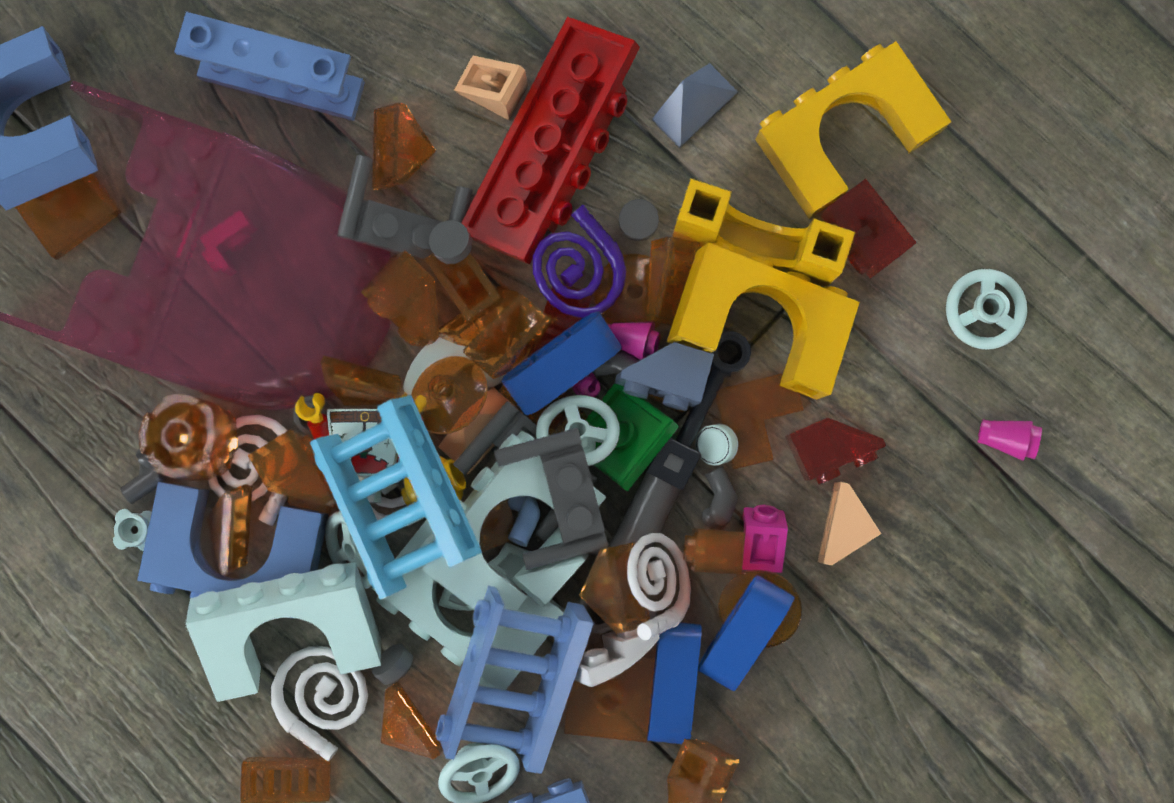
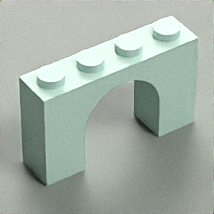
M521 430L517 436L511 434L499 449L531 441L535 438ZM540 456L498 467L496 461L491 469L485 467L475 477L471 484L474 490L464 503L459 500L479 546L480 530L485 517L493 507L503 500L515 496H530L542 500L554 510ZM594 487L599 507L606 496ZM431 534L421 547L434 542L435 535ZM482 553L450 568L444 557L420 567L422 571L473 610H475L479 600H484L488 586L497 588L505 605L504 609L517 611L527 598L517 586L488 565ZM498 625L497 628L501 631L504 626Z
M426 519L396 559L419 549L423 542L431 534H434L428 519ZM420 567L402 575L407 588L381 600L377 597L376 601L394 615L398 611L403 613L411 620L408 626L412 631L427 641L430 637H433L444 646L441 653L452 663L460 667L464 662L473 633L462 631L446 620L437 603V581L422 571ZM526 595L527 598L517 609L518 612L553 619L563 616L565 611L564 608L552 599L542 608L529 595ZM503 627L501 631L497 628L491 647L534 655L549 635ZM485 664L479 684L485 687L506 690L521 670Z
M356 562L342 565L332 564L320 570L302 574L291 573L275 580L261 583L251 582L239 588L221 592H206L198 597L190 598L186 627L216 701L220 702L258 693L261 665L249 635L259 625L277 618H298L318 627L328 639L340 675L381 666V638Z

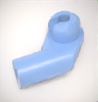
M511 497L507 502V506L511 510L518 511V517L508 539L515 544L526 547L540 518L539 506L535 497Z

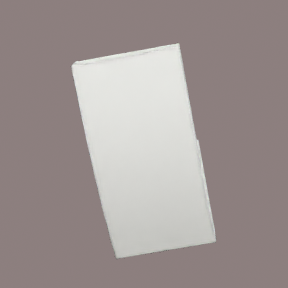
M626 621L616 626L617 630L602 635L604 648L592 649L583 653V658L574 680L593 687L619 675L640 660L660 638L659 634L648 640H642L637 634V627L641 624L640 621Z

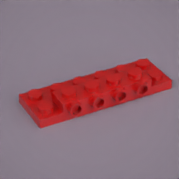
M570 17L566 18L461 222L467 228L472 240L530 265L533 254L546 231L555 233L558 225L564 226L569 221L572 214V204L570 201L576 189L582 190L586 187L591 175V169L588 166L594 154L602 153L608 144V126L613 117H620L626 109L627 95L625 93L627 90L622 85V82L640 49L635 40Z

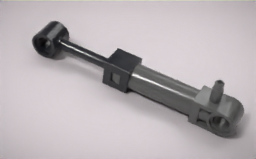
M728 331L721 334L716 351L711 353L714 354L701 403L692 407L676 440L670 438L648 465L639 488L579 601V604L584 605L585 609L594 600L605 601L610 607V614L606 620L602 622L593 621L594 624L591 630L593 633H605L612 629L623 610L646 620H650L658 614L657 611H651L641 606L637 599L631 595L632 592L627 576L629 555L631 549L641 537L650 533L661 532L680 492L684 490L701 457L700 452L690 447L725 378L741 371L749 362L751 356L750 344L740 333ZM725 343L733 344L739 351L738 362L735 364L722 362L718 356L720 345ZM655 542L646 545L644 549L641 551L639 558L642 552L650 547H653Z

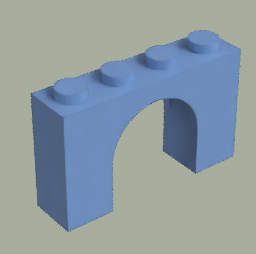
M43 26L0 44V205L6 211L98 171L90 141L71 116H67L25 135L15 137L4 136L7 120L20 104L35 95L71 80L61 49Z
M158 482L137 581L151 583L149 590L165 594H175V589L177 588L191 591L190 598H194L206 592H221L239 588L251 582L261 583L279 579L291 573L302 574L318 569L329 513L293 506H281L271 553L267 561L253 575L245 579H235L224 576L213 569L202 552L200 534L209 490L171 482Z

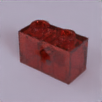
M866 178L826 208L821 215L826 223L855 232L849 250L850 254L847 258L859 274L863 275L866 273L870 279L917 243ZM868 225L872 232L869 236L861 238L857 232L860 228Z

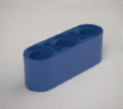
M593 312L512 368L503 376L501 382L523 414L530 415L545 407L611 359L621 350L622 345L600 312Z
M757 574L708 646L700 660L698 671L729 690L735 691L785 618L793 603L794 596Z
M680 622L676 627H672L659 634L660 638L656 643L647 741L681 745L690 744L701 645V624Z

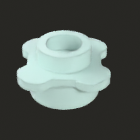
M128 509L118 511L115 515L116 523L114 526L115 536L113 543L115 547L121 550L127 547H138L141 551H144L152 512L146 510L140 514L131 513ZM133 526L138 528L136 534H133L131 531Z

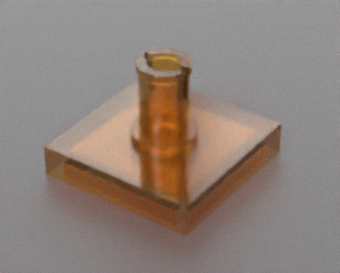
M94 173L15 207L49 255L56 260L122 213Z
M643 656L619 675L593 687L574 680L567 702L564 734L647 743L655 658Z

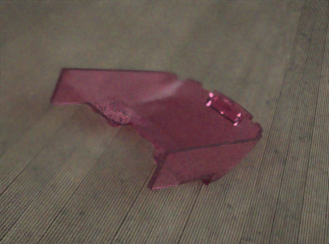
M72 81L70 89L90 105L143 123L127 163L125 175L131 188L141 194L158 199L129 277L103 269L89 273L81 283L66 325L61 331H55L1 311L0 321L208 396L252 409L284 410L294 408L300 396L305 397L315 393H320L325 398H328L339 392L342 387L351 382L358 374L360 375L374 359L388 333L394 312L396 281L390 251L337 236L347 192L313 172L233 135L213 131L85 84Z

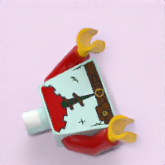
M405 392L401 397H406L408 395ZM315 393L312 398L315 408L307 406L303 396H300L295 405L297 416L302 420L308 421L307 425L313 439L339 434L342 442L381 423L382 419L378 409H327V415L321 414L325 405V398L320 393ZM419 395L414 402L419 413H421L426 407L427 401L424 396ZM388 438L354 455L350 460L359 480L362 481L399 462L400 457L392 440ZM381 490L367 497L369 503H381Z

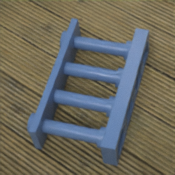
M190 12L185 13L174 51L177 55L201 61L196 76L202 81L352 121L355 120L365 85L362 78L346 74L351 59L348 54Z
M488 586L484 600H479L476 604L473 616L475 628L447 714H442L439 718L436 738L441 742L446 759L454 760L460 740L496 744L516 749L526 772L542 774L594 623L584 605L567 602L563 616H559L557 619L504 609L505 605L497 588ZM498 625L554 636L555 640L550 654H546L544 657L493 648L491 646ZM485 664L541 674L542 677L538 691H534L531 695L480 686L479 682ZM473 702L526 711L529 714L525 729L521 728L519 732L469 724L466 721Z

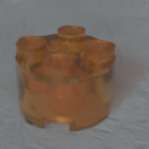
M185 394L168 395L162 398L164 401L158 404L151 413L146 412L143 416L138 432L139 449L141 454L147 456L156 473L171 478L203 481L210 480L217 475H223L231 468L238 445L237 423L233 414L225 410L220 404Z

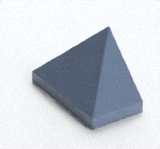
M709 63L679 84L654 115L652 121L681 148L738 91Z

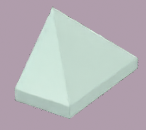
M559 527L539 549L563 542ZM582 554L526 570L524 565L513 577L512 581L543 608L583 564L589 554Z

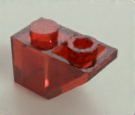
M830 418L822 419L785 436L804 480L808 481L816 478L818 485L840 476L841 473L838 468L852 461L857 468L878 459L876 451L886 447L883 438Z

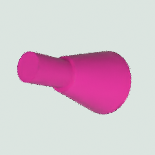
M654 322L608 324L622 345L621 350L639 360L657 352L661 333L655 331Z

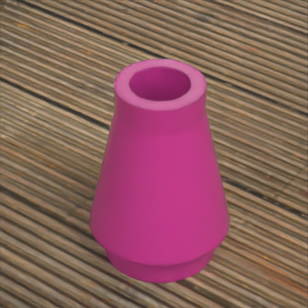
M982 419L977 443L985 444L1024 461L1025 457L1035 459L1041 441L1042 427L1034 426L1032 421H990Z

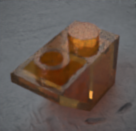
M404 250L391 257L364 287L361 293L368 299L369 307L376 314L384 318L387 317L398 327L397 332L404 341L421 348L435 343L439 338L435 279Z
M290 429L248 455L268 491L280 496L322 506L338 507L323 472L316 465L315 453L310 444L313 440L308 434L302 436L300 433Z
M693 527L692 535H685L683 560L689 562V568L694 572L742 575L745 532Z
M684 739L667 777L668 803H721L740 759L706 740Z

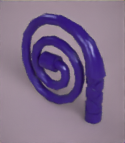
M581 205L571 216L579 223L587 235L593 239L599 249L602 250V254L609 261L613 271V286L606 299L594 307L579 308L569 306L557 298L547 286L542 273V256L547 247L559 241H570L585 249L593 261L594 275L586 288L577 291L565 287L556 274L555 266L557 260L562 256H570L576 262V265L571 264L560 274L561 280L568 287L574 285L583 276L585 260L572 247L557 248L549 255L545 267L548 281L554 290L565 298L580 300L593 295L601 283L603 275L601 255L595 246L583 236L568 231L549 234L539 242L533 254V276L540 292L551 305L562 313L583 318L597 311L601 314L613 306L624 289L627 271L623 254L617 242L613 241V238L596 221L593 215L589 213L587 208Z

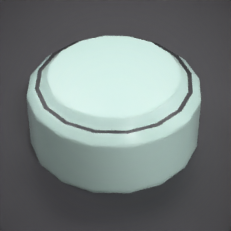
M720 423L705 426L701 429L695 442L696 451L701 453L700 459L706 464L713 466L731 461L735 457L739 445L734 431L727 425Z

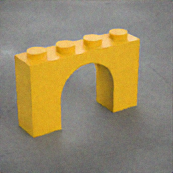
M897 41L886 48L882 44H878L861 57L863 63L852 70L848 66L841 68L827 79L828 86L818 92L814 88L807 90L794 100L793 103L796 105L785 114L777 110L760 123L762 129L759 130L755 140L808 219L841 199L849 190L826 156L820 143V122L829 110L846 103H860L872 107L886 119L908 153H911L943 132L951 123V120Z
M690 179L672 237L701 247L708 242H724L733 246L737 254L747 258L752 256L765 258L773 263V268L785 273L795 271L805 274L811 278V283L823 287L830 285L843 272L855 235L854 231L817 219H813L806 228H789L771 224L748 216L733 208L728 203L731 191Z
M708 242L697 250L667 343L672 344L676 342L708 353L716 351L730 307L735 299L745 293L763 294L776 300L785 309L793 328V343L779 386L816 400L831 395L860 302L848 298V293L840 288L825 286L823 288L811 283V278L805 274L795 271L785 273L773 268V263L765 258L757 256L747 258L737 254L733 246L724 242Z

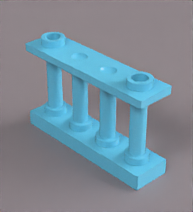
M412 395L391 399L379 405L377 409L382 417L381 423L342 442L339 434L317 438L310 442L315 453L316 465L323 472L366 567L368 581L376 590L380 600L407 588L402 575L438 558L444 557L450 568L483 553ZM390 438L400 457L399 462L360 481L350 458ZM406 477L409 478L418 497L417 501L377 520L367 497ZM423 517L427 518L435 535V541L395 559L385 536Z

